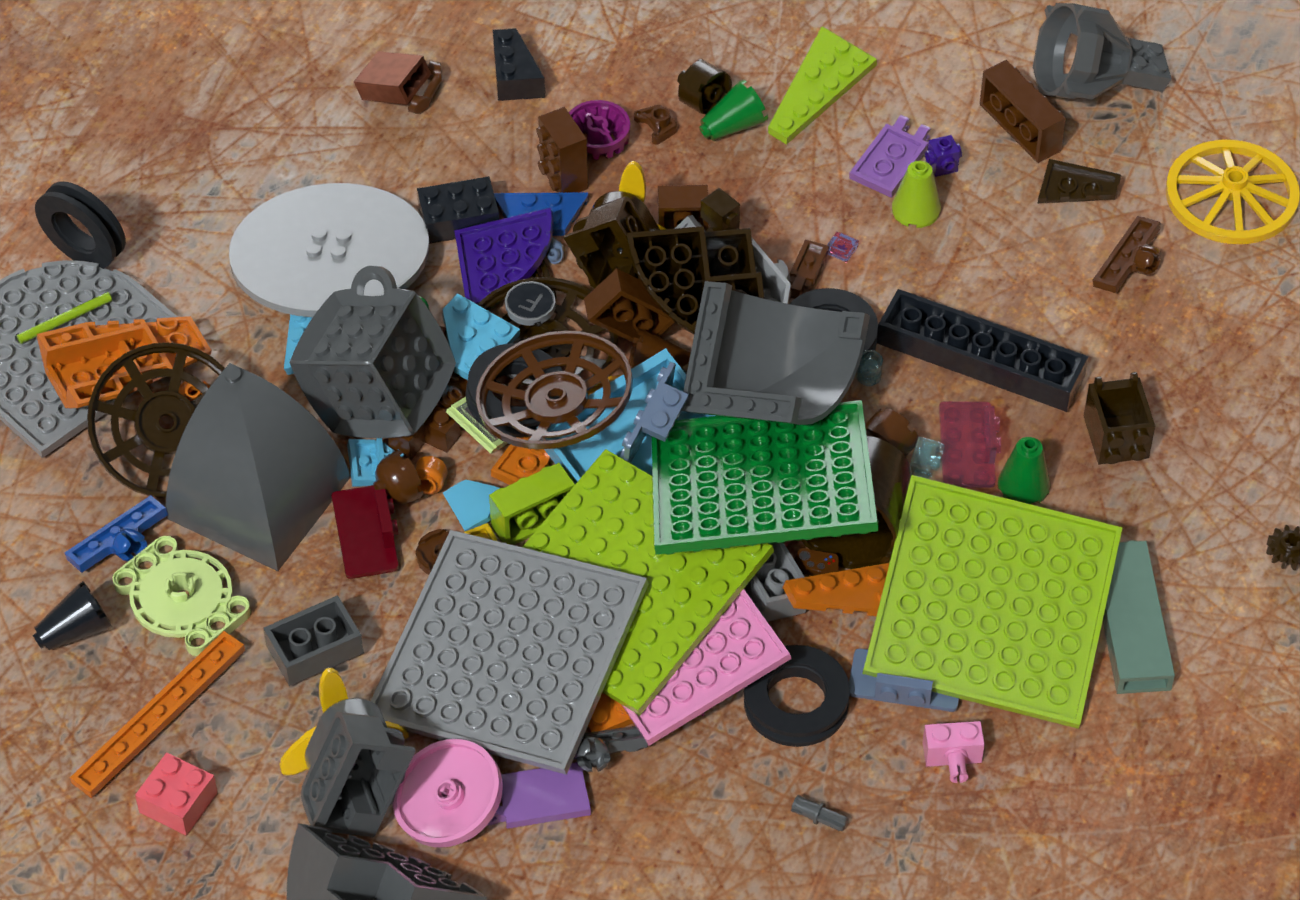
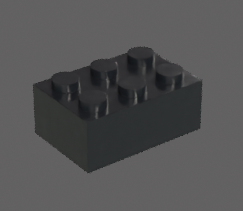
M490 176L417 188L418 208L420 216L424 220L425 228L428 231L429 244L455 240V230L499 220V211Z

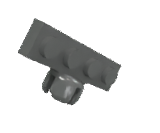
M636 726L584 733L574 759H577L578 765L587 772H592V767L596 766L597 770L601 771L610 762V754L613 752H635L641 748H647L648 745Z

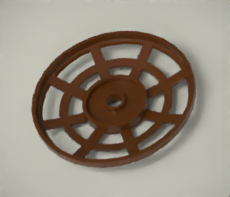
M581 331L548 332L520 341L497 356L480 378L476 391V404L484 426L500 440L527 449L561 448L589 439L612 424L629 402L633 390V376L625 354L609 340ZM573 344L569 357H557L537 362L532 353L536 349L547 346ZM583 346L601 350L611 356L614 361L602 370L593 362L580 358ZM523 357L528 367L517 374L508 386L494 382L496 376L515 359ZM555 366H566L565 371L547 374L543 371L546 368ZM577 367L590 371L595 376L584 382L575 372ZM621 368L626 381L625 393L623 397L610 398L611 386L608 377ZM533 375L536 380L529 385L526 391L517 389L529 376ZM601 383L603 387L602 399H589L588 390ZM489 390L503 395V417L489 419L486 410V397ZM554 396H560L558 399H551ZM511 399L524 400L527 409L512 414L510 408ZM616 407L601 422L589 429L586 428L598 419L606 408ZM585 408H597L583 422H580L576 417ZM532 417L541 423L536 430H532L520 424L519 421ZM567 422L571 427L560 431L547 432L552 424ZM510 424L519 432L531 437L529 440L515 438L495 427ZM576 433V435L562 439L541 441L543 438L561 437Z

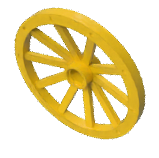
M1214 140L1189 148L1172 164L1167 176L1165 189L1171 211L1185 227L1204 238L1226 244H1252L1276 236L1293 220L1300 198L1299 185L1295 174L1280 157L1259 145L1239 140ZM1222 153L1226 169L1223 170L1202 157ZM1231 153L1248 156L1252 159L1242 168L1234 165ZM1193 162L1216 176L1180 174ZM1260 162L1266 164L1277 173L1248 176ZM1284 182L1288 192V199L1254 184ZM1177 184L1214 185L1183 200H1180L1177 191ZM1221 193L1204 221L1198 219L1187 210V207ZM1251 193L1284 206L1286 209L1276 220H1273ZM1242 197L1264 222L1265 226L1243 230ZM1227 200H1232L1235 230L1222 229L1211 225Z

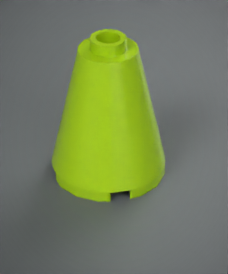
M914 161L908 166L893 199L892 214L898 222L905 226L912 224L916 225V228H923L937 221L941 211V204L931 165L924 161Z

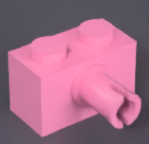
M981 721L925 725L923 749L926 767L949 765L950 781L957 783L959 773L960 783L965 782L968 779L965 764L982 763L984 739Z

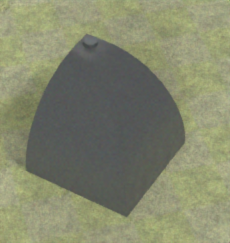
M705 281L683 390L689 396L682 411L796 425H808L822 420L841 402L855 377L865 345L870 315L859 312L821 310L771 301L732 290V285L728 283Z
M229 363L199 402L179 442L167 486V519L279 571L330 505L332 493L340 491L350 479L349 471L336 443L309 411L277 386Z

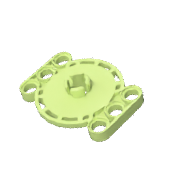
M171 536L157 538L119 568L112 577L116 592L121 595L130 596L131 609L135 618L143 627L165 637H185L186 649L193 656H198L223 631L228 634L232 633L251 614L247 598L238 595L232 596L231 578L227 569L220 561L209 554L199 551L178 550L177 542ZM169 545L173 547L169 553L159 552L162 546ZM144 561L153 563L149 569L139 568V565ZM209 563L216 566L219 569V571L216 572V570L212 566H210ZM124 577L133 579L130 584L125 586L118 583ZM224 577L227 581L228 588H223L222 580L224 579ZM178 591H188L190 596L187 598L186 592L183 591L178 593ZM135 600L140 602L141 608L138 610L135 606ZM236 605L245 607V610L241 613L231 612V609ZM220 621L225 623V626L220 630H213L211 628L214 622ZM195 638L205 640L204 644L198 647L192 646L190 643Z

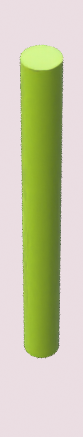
M109 292L95 297L17 334V339L20 344L37 337L39 333L50 331L111 302V295Z

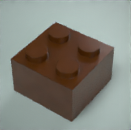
M708 185L658 186V224L665 229H675L687 216L693 215L697 222L707 230L709 224L701 218V200L708 196Z

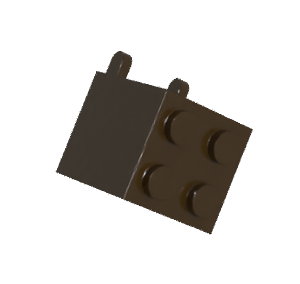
M1132 372L1130 379L1102 382L1101 376L1095 377L1094 383L1088 386L1083 416L1098 465L1132 460L1140 461L1149 458L1155 423L1137 372Z

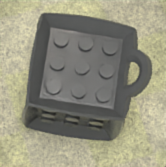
M366 266L355 275L351 289L333 292L322 304L303 332L291 357L290 365L307 400L333 433L361 438H394L414 435L439 402L451 378L456 362L439 324L416 292L398 289L393 275L382 266ZM373 279L380 281L384 288V295L365 296V285Z

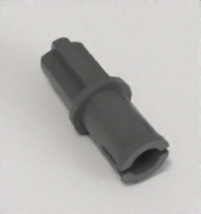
M797 795L793 801L791 812L813 820L814 824L820 822L838 831H843L847 825L848 818L825 808L824 803L818 804L801 795Z

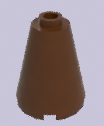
M637 329L636 332L640 335V338L634 337L629 356L631 369L665 348L681 369L682 366L689 363L690 351L644 329Z

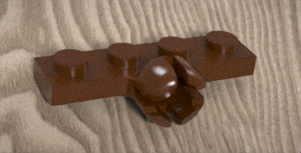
M1137 216L1093 278V287L1117 293L1131 272L1137 271L1143 275H1153L1155 270L1158 269L1161 258L1159 256L1160 250L1150 244L1161 229L1160 222Z

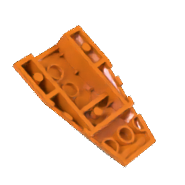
M191 316L157 318V322H145L144 319H134L133 323L119 324L118 320L107 321V325H95V322H85L37 334L45 373L65 408L88 406L93 389L102 373L123 354L137 347L169 342L184 344L199 349L208 355L212 352ZM153 353L141 356L133 361L141 374L154 369H173L176 354ZM187 356L184 368L196 363L198 360ZM124 366L117 370L108 380L100 394L99 401L103 402L117 398L123 387L132 380ZM165 377L150 379L146 383L149 385ZM135 387L129 394L137 391V387Z

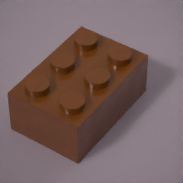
M565 107L538 116L539 127L536 128L539 138L537 150L540 155L538 167L541 174L547 176L551 189L558 193L581 192L588 189L587 139Z
M619 269L614 270L584 298L589 322L633 342L634 337L640 338V335L636 332L638 328L659 337L675 323L654 302L641 280Z

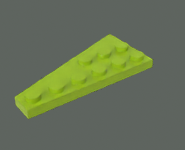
M822 26L768 126V134L787 145L877 66V59Z

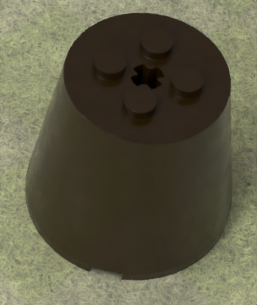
M867 436L878 531L866 534H846L838 537H818L810 540L801 539L808 549L835 553L838 556V566L846 569L884 564L891 558L912 475L911 466L905 455L894 445L876 437Z

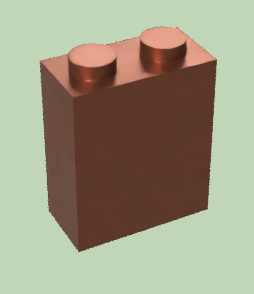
M378 51L354 80V84L362 100L407 105L430 77L431 72L423 55Z

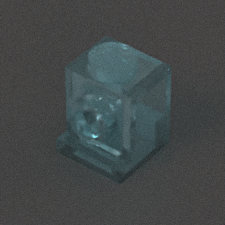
M918 437L910 463L911 470L915 472L914 476L929 479L932 477L934 470L938 471L942 459L939 452L945 453L946 450L944 443Z

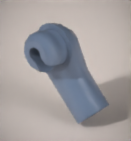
M552 237L547 259L552 264H558L564 258V245Z

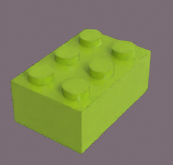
M557 463L544 467L541 471L531 476L523 477L505 488L497 489L492 494H489L491 527L502 543L515 545L530 538L575 484L561 464Z

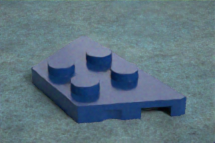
M588 192L494 193L496 203L502 210L504 219L551 208L554 223L552 236L566 235L571 228V224L578 218L579 210L583 204L588 203Z

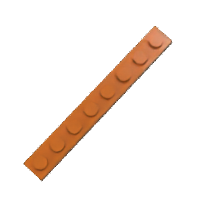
M223 631L70 777L71 784L90 798L96 795L245 651L244 644Z

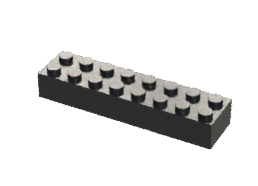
M900 289L896 291L878 323L877 344L1065 412L1068 411L1086 375L1089 356Z

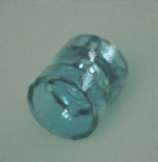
M867 350L862 353L856 377L863 385L873 386L881 380L883 358L878 352Z

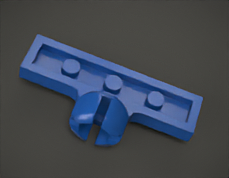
M150 495L66 551V559L81 573L110 554H116L123 561L128 562L134 557L131 555L132 552L137 555L147 547V542L144 539L145 536L141 533L168 515L166 507Z

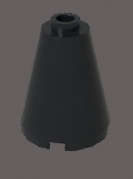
M84 581L80 582L34 627L36 633L33 634V637L41 649L46 646L48 650H52L113 627L98 601L91 595V591Z

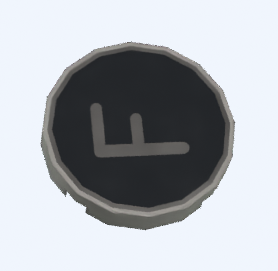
M534 281L522 282L513 286L507 292L505 308L510 319L518 324L530 326L540 321L543 323L555 311V295L549 287L542 283Z

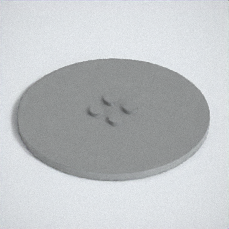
M319 184L298 188L278 195L264 202L248 214L232 236L229 246V260L235 281L253 300L282 313L313 317L333 292L351 289L355 275L366 266H382L393 275L397 288L406 290L419 277L426 265L429 255V235L420 214L409 203L392 193L359 184ZM370 280L365 285L364 295H384L383 285L378 280Z

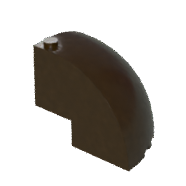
M704 226L627 233L629 252L643 286L667 316L692 334H695L705 281L728 283L732 285V290L764 299L761 272H756L750 228L705 232Z

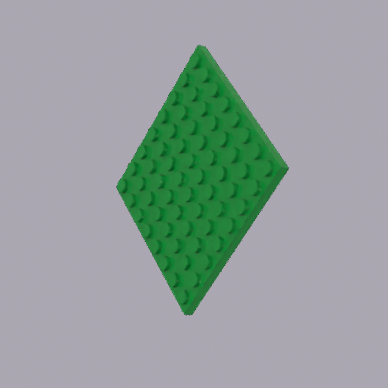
M862 400L840 402L829 415L820 421L808 425L710 416L677 420L665 442L651 436L654 547L656 555H670L686 551L698 552L714 548L726 549L743 545L754 546L771 542L782 543L799 539L810 540L827 536L838 537L846 534H866L878 531Z

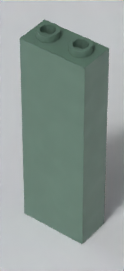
M1131 540L1120 542L1102 621L1116 693L1171 691L1175 674L1147 541Z

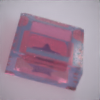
M837 231L827 244L829 246L828 255L848 262L857 249L859 240Z

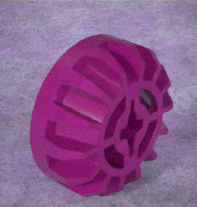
M591 100L575 106L569 112L582 133L587 134V156L589 154L593 155L594 160H598L599 155H605L609 159L613 157V152L619 154L624 150V146L629 143L630 119L626 111L619 105L604 100Z

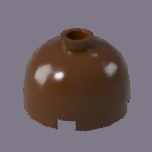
M401 450L387 455L380 461L375 471L376 482L373 483L375 490H386L387 499L392 498L393 504H407L421 498L423 495V491L418 493L417 486L421 485L419 475L409 458L403 459L400 456L404 453Z

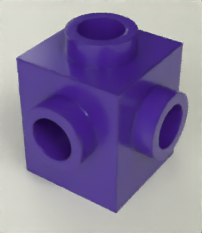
M952 135L928 140V150L925 151V159L931 165L934 176L938 177L958 172L959 158L962 157V150L960 145L955 143Z

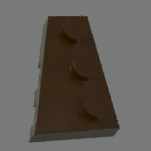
M1049 159L1037 204L1115 200L1121 174Z

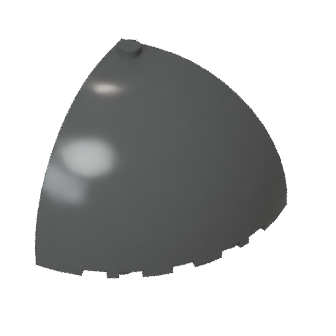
M298 823L288 866L287 900H487V897L467 883H461L460 886L457 882L450 880L451 874L430 867L431 864L413 856H410L408 859L401 854L394 853L395 849L375 842L371 847L369 842L353 835H348L346 840L343 837L332 834L330 829Z

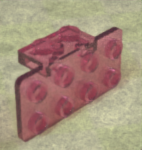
M941 402L939 404L943 483L970 488L994 487L996 483V453H1001V437H996V432L1000 430V418L995 417L994 406H991L988 402Z

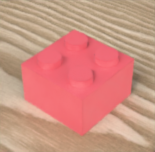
M166 752L137 791L135 798L139 813L187 836L218 792L213 774Z

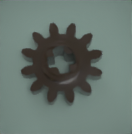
M1285 525L1283 532L1275 528L1273 535L1268 536L1266 554L1273 555L1272 563L1282 562L1281 569H1285L1288 564L1295 571L1298 563L1300 564L1299 526L1294 531H1291L1289 526Z

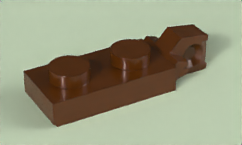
M805 239L790 271V283L792 285L790 298H797L804 293L805 289L810 290L814 285L829 252L828 245Z

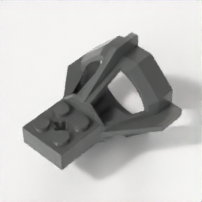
M1056 3L1055 6L1047 5L1045 8L1046 20L1039 29L1033 61L1036 83L1042 95L1068 99L1080 97L1092 100L1112 87L1120 86L1121 84L1163 92L1172 78L1162 44L1128 38L1124 35L1109 10L1074 3ZM1072 33L1077 36L1076 53L1069 73L1064 74V53L1069 36Z

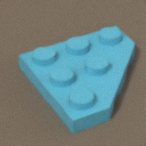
M458 293L442 309L448 344L456 362L454 373L468 380V374L473 362L479 355L492 347L511 344L520 335L518 327Z

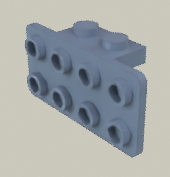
M670 362L667 368L662 367L657 377V382L659 383L656 389L651 388L646 397L645 403L647 405L645 410H639L633 423L636 425L633 432L628 431L622 442L624 448L621 457L629 463L632 462L646 434L664 442L666 441L688 400L689 394L672 387L676 366L673 362Z
M856 649L854 651L849 679V696L949 712L957 710L959 698L932 692L933 681L877 673V677L862 674L868 650Z

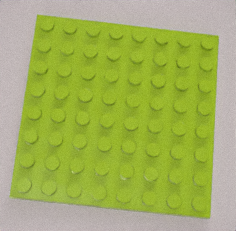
M606 449L522 546L523 548L647 578L649 585L603 689L604 694L639 716L774 552L772 545L762 543L754 546L743 545L726 549L714 548L698 552L686 551L670 555H656L654 547L653 477Z
M911 475L899 523L897 539H895L862 674L877 677V673L933 681L932 692L1079 729L1123 527Z

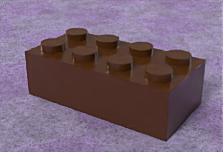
M1007 60L984 70L979 105L1037 163L1061 152L1066 120L1063 113L1058 111L1049 102L1048 98L1043 96Z

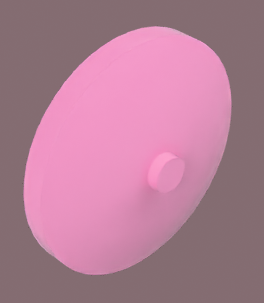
M448 739L433 743L413 756L405 772L404 781L400 783L395 793L393 802L395 817L402 829L412 839L423 845L442 848L461 844L481 832L495 815L502 797L503 783L501 772L490 754L474 742L462 739Z

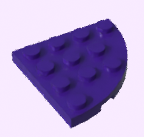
M551 208L455 230L465 298L478 305L483 298L501 286L517 280L530 278L546 256L551 244L554 224Z

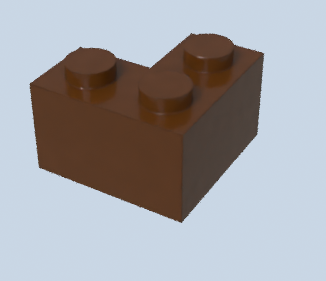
M436 405L414 435L388 438L390 448L394 451L401 450L405 454L404 457L410 460L414 458L425 443L448 453L461 436V428L446 413L447 410Z

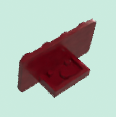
M374 485L333 492L331 495L346 577L354 579L397 571L399 564L394 536L399 535L397 520H391L390 515L395 514L392 498L387 499L386 490H375Z

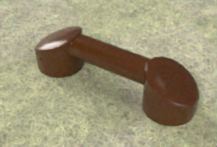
M430 61L428 64L431 72L428 80L431 81L423 96L415 94L408 103L409 112L421 114L429 107L431 99L440 83H442L440 63Z

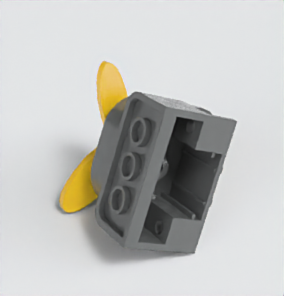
M326 668L319 682V699L323 715L319 719L317 726L304 733L284 753L279 764L280 770L283 775L288 776L296 775L306 769L309 770L302 785L301 800L311 826L330 829L332 833L375 837L389 806L394 802L395 793L400 783L404 781L405 772L416 750L414 747L404 746L405 739L409 737L404 727L385 721L381 710L373 702L362 698L348 699L346 687L338 671L333 668Z

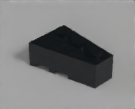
M516 28L493 30L498 101L545 98V78Z

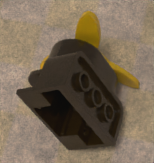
M635 161L630 162L625 167L619 191L608 192L600 196L594 203L589 216L578 219L573 226V232L563 237L575 256L578 267L583 269L593 289L616 269L640 280L629 252L627 233L665 230L664 227L655 222L644 204L646 196L645 176L642 167Z

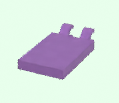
M900 115L893 126L886 123L849 172V179L892 198L898 190L908 166L914 161H919L925 154V151L928 150L930 136L927 134L931 128L922 124L913 136L907 133L909 126L906 124L910 118Z
M575 762L571 764L567 775L544 768L501 774L503 783L502 806L498 807L488 825L506 822L508 829L591 815L582 768Z

